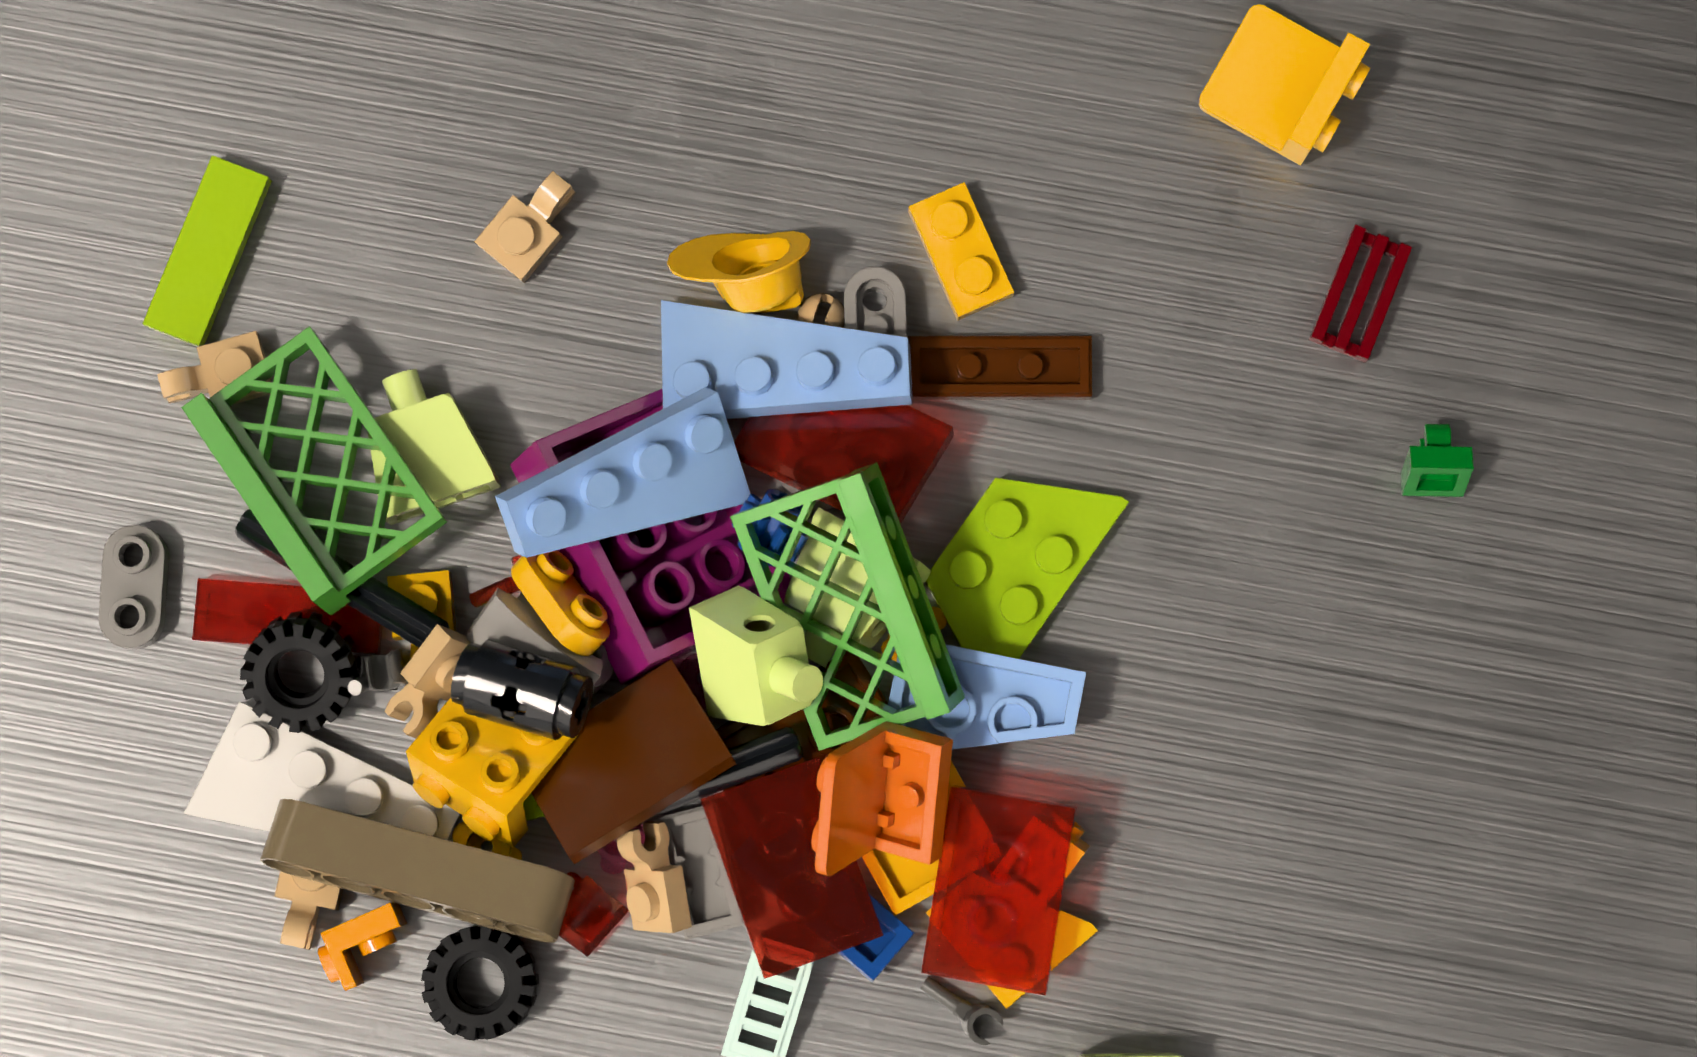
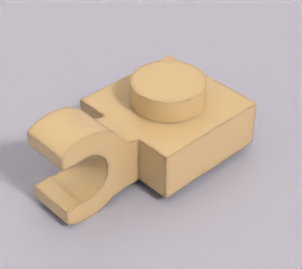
M552 171L539 186L528 206L512 195L474 242L520 281L525 283L563 237L550 223L570 202L576 192L570 184Z
M257 331L196 347L201 365L176 368L157 374L163 398H167L168 403L171 404L193 398L200 393H209L210 397H212L265 358ZM271 378L266 380V382H272ZM251 391L235 404L266 396L270 393Z
M437 624L400 674L408 683L390 699L385 713L404 722L413 711L411 720L403 729L406 735L417 738L438 713L437 704L439 699L448 701L451 698V684L457 662L462 651L470 644L465 635Z
M647 821L643 823L645 834L643 846L639 829H631L618 837L617 847L621 856L634 865L624 869L627 887L626 902L631 914L633 930L675 933L691 928L692 924L683 868L680 865H670L668 854L670 837L665 822Z
M280 872L274 897L292 901L283 926L280 944L310 950L320 907L339 911L344 889Z

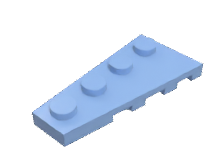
M661 300L663 409L705 387L718 392L726 419L913 404L911 353L907 337Z
M705 387L496 495L495 498L514 551L528 558L742 505L745 500L747 501L751 493L717 391Z

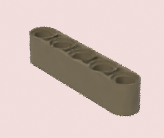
M280 799L260 858L264 865L283 873L548 943H554L558 939L575 883L571 876L546 866L292 799Z

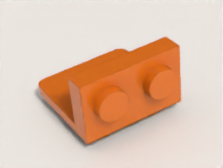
M885 721L830 752L821 763L817 774V789L821 793L819 820L814 827L811 840L812 849L816 852L815 871L822 875L832 876L873 849L929 865L940 859L943 848L953 739Z

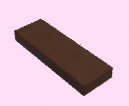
M907 336L911 353L913 400H1091L1092 336Z

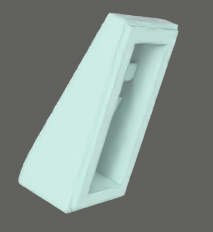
M759 934L756 936L721 1052L722 1056L786 1057L817 952ZM768 958L799 968L796 980L760 969L763 959ZM756 981L792 992L789 1004L753 993ZM749 1005L785 1016L782 1027L746 1017ZM741 1030L777 1040L774 1052L738 1041Z

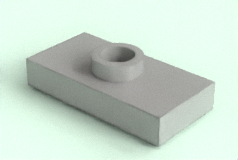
M712 803L655 818V821L665 822L669 831L668 854L670 865H680L683 868L692 924L691 928L683 930L685 940L746 925L747 922L717 804Z

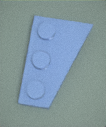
M946 645L965 698L950 713L928 720L926 717L901 724L953 739L952 750L1075 734L1086 672ZM894 675L888 705L898 710L915 704L907 681Z

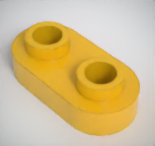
M556 550L528 558L521 556L512 566L511 575L515 584L551 634L567 649L582 656L593 655L610 635V628L606 621L608 616L604 607L596 599L587 595L573 576L574 569L572 564L559 551Z

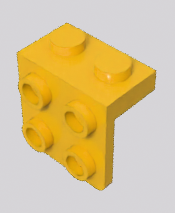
M1254 5L1248 10L1199 97V107L1208 115L1301 166L1312 147L1322 153L1324 152L1341 120L1331 115L1341 95L1353 100L1371 69V67L1361 62L1370 44L1348 32L1339 47L1264 5Z
M450 698L406 750L414 782L413 788L421 798L436 808H442L446 804L461 814L464 823L481 838L492 841L496 837L514 848L528 831L523 802L575 738L562 736L558 740H553L469 715L464 712L462 705L452 702Z

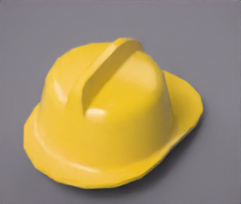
M797 231L770 234H711L679 245L669 254L667 266L672 274L683 279L713 282L721 297L735 311L742 313H768L798 307L803 301L804 292L801 281L800 259L809 251L811 239L805 233Z

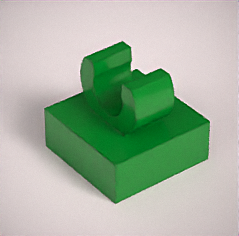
M1425 424V439L1419 440V446L1409 447L1401 471L1402 496L1463 497L1474 470L1472 447L1451 446L1450 424Z

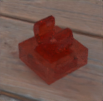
M568 872L567 875L571 876L575 883L559 936L588 957L629 910L612 893L590 876L586 875L582 878L574 872Z

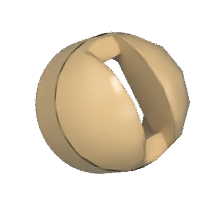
M825 293L811 295L802 302L798 309L797 321L813 323L820 302L828 303L831 307L826 315L824 325L845 328L844 307L832 295Z

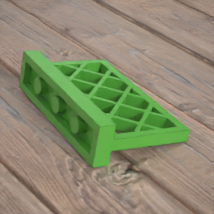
M310 326L209 399L200 393L181 407L312 602L329 615H333L351 602L347 594L447 523L442 513ZM311 349L320 362L315 388L286 384L290 363ZM274 375L273 382H266V380ZM330 378L339 391L327 390ZM251 391L270 393L264 424L242 422L231 406ZM283 395L312 399L306 430L277 426ZM325 400L348 403L352 408L353 412L348 436L318 432ZM362 425L366 428L372 439L360 437ZM250 433L261 435L259 447ZM274 437L303 440L297 472L276 470L269 463ZM316 442L345 446L339 478L309 474ZM358 448L378 450L386 457L381 484L351 480ZM396 473L406 487L393 485ZM282 481L294 483L292 495ZM307 484L336 488L330 521L307 518L303 513L302 506ZM349 490L379 494L372 526L342 522ZM391 496L415 499L425 513L423 518L404 531L384 528ZM315 529L327 531L325 543ZM340 533L370 537L366 558L344 573L335 559ZM382 539L391 540L381 547Z
M877 462L856 469L847 475L730 516L760 597L797 619L803 627L804 636L809 631L838 646L827 672L821 671L823 685L819 695L812 701L810 706L803 709L819 751L851 741L885 721L901 725L926 717L928 720L950 713L965 698ZM835 493L838 496L846 518L838 537L807 522L816 500ZM803 505L798 517L786 511ZM770 516L793 528L781 556L760 545L752 522ZM802 533L833 548L821 576L790 561ZM850 533L853 536L856 546L847 542ZM841 553L863 563L868 579L860 596L829 581ZM768 563L776 567L773 576L769 569ZM785 572L815 587L804 615L782 603L778 587ZM824 592L855 607L843 635L813 620ZM872 592H874L878 605L869 601ZM863 612L886 624L890 639L883 655L852 640ZM846 651L877 666L866 693L834 678ZM894 651H896L900 663L891 659ZM885 671L907 681L915 704L897 710L874 698ZM829 689L860 705L851 725L830 730L822 709V704ZM868 709L879 714V716L864 720Z

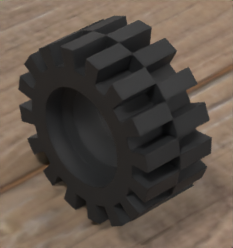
M302 611L291 612L285 620L281 616L272 620L267 628L261 630L247 649L243 658L246 662L240 669V680H246L247 682L242 692L245 700L254 698L256 701L252 711L259 718L264 712L272 716L268 725L279 729L281 724L285 722L290 724L289 732L300 733L304 726L309 725L310 730L315 731L321 729L325 721L333 722L340 715L343 708L347 706L352 697L348 692L347 686L350 681L360 677V674H357V669L361 663L359 654L353 655L351 651L355 642L350 634L345 638L339 635L338 632L342 626L333 620L328 626L321 623L322 614L312 612L309 618H302ZM301 650L314 655L320 661L324 670L323 684L317 690L309 693H298L287 688L278 674V662L284 654Z
M484 926L468 927L446 936L440 941V945L429 954L427 958L429 962L426 969L423 970L421 981H424L425 991L422 992L424 1003H428L432 1011L429 1014L435 1022L439 1021L445 1027L444 1030L452 1035L457 1034L466 1040L473 1041L496 1038L511 1031L528 1016L527 1013L530 1008L534 1006L537 998L535 993L536 987L539 984V974H536L534 967L536 962L532 953H528L523 946L524 943L517 936L514 937L509 933ZM474 958H486L493 961L499 966L504 976L505 984L501 997L488 1007L480 1008L469 1005L461 998L457 990V976L460 969L466 962Z

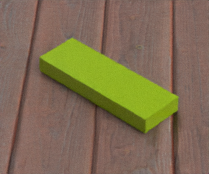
M211 156L142 323L145 327L196 347L205 345L272 183L268 176L219 157Z

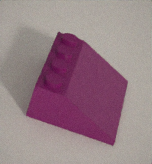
M660 389L536 440L510 464L518 482L521 483L662 410L663 390ZM743 504L557 550L570 561L574 569L573 576L587 595L596 599L607 612L608 618L606 621L610 628V635L602 644L607 651L608 660L621 685L655 670L671 659L674 661L696 649L689 607L738 585L760 597L744 552L738 547L737 542L739 539L735 528L732 527V520L730 516L740 511ZM769 566V569L773 576L776 567ZM786 572L778 587L783 605L786 604L785 595L791 581L789 574Z

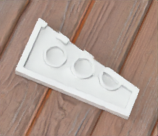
M240 701L183 813L270 831L280 799H292L450 841L453 830L462 817L461 814L446 804L442 808L432 806L417 794L412 784L303 731L300 733L289 732L290 725L285 722L281 724L279 729L268 725L272 716L263 713L259 718L252 711V706Z

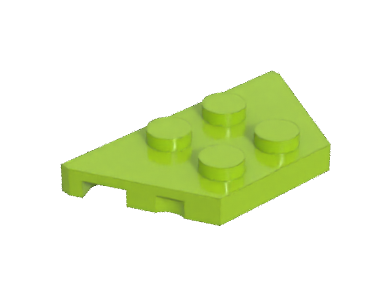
M995 478L930 569L931 573L925 581L935 602L942 610L961 648L1019 659L1129 501L1122 496Z

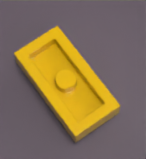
M965 182L908 207L911 219L957 321L1014 296L1013 288Z

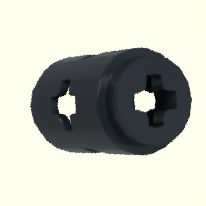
M485 641L482 645L471 642L462 651L457 662L451 684L452 702L462 705L464 712L469 715L558 740L562 736L575 738L581 731L590 709L594 685L593 679L581 675V671L577 666L492 641Z

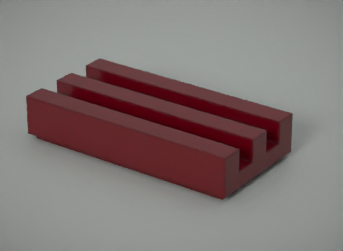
M1355 224L1347 240L1309 341L1366 363L1371 355L1412 247L1404 243L1396 244L1391 242L1389 237L1381 234L1376 236L1368 233L1366 228ZM1361 245L1371 249L1338 335L1334 336L1327 333V329ZM1384 254L1393 259L1361 341L1357 345L1349 341Z

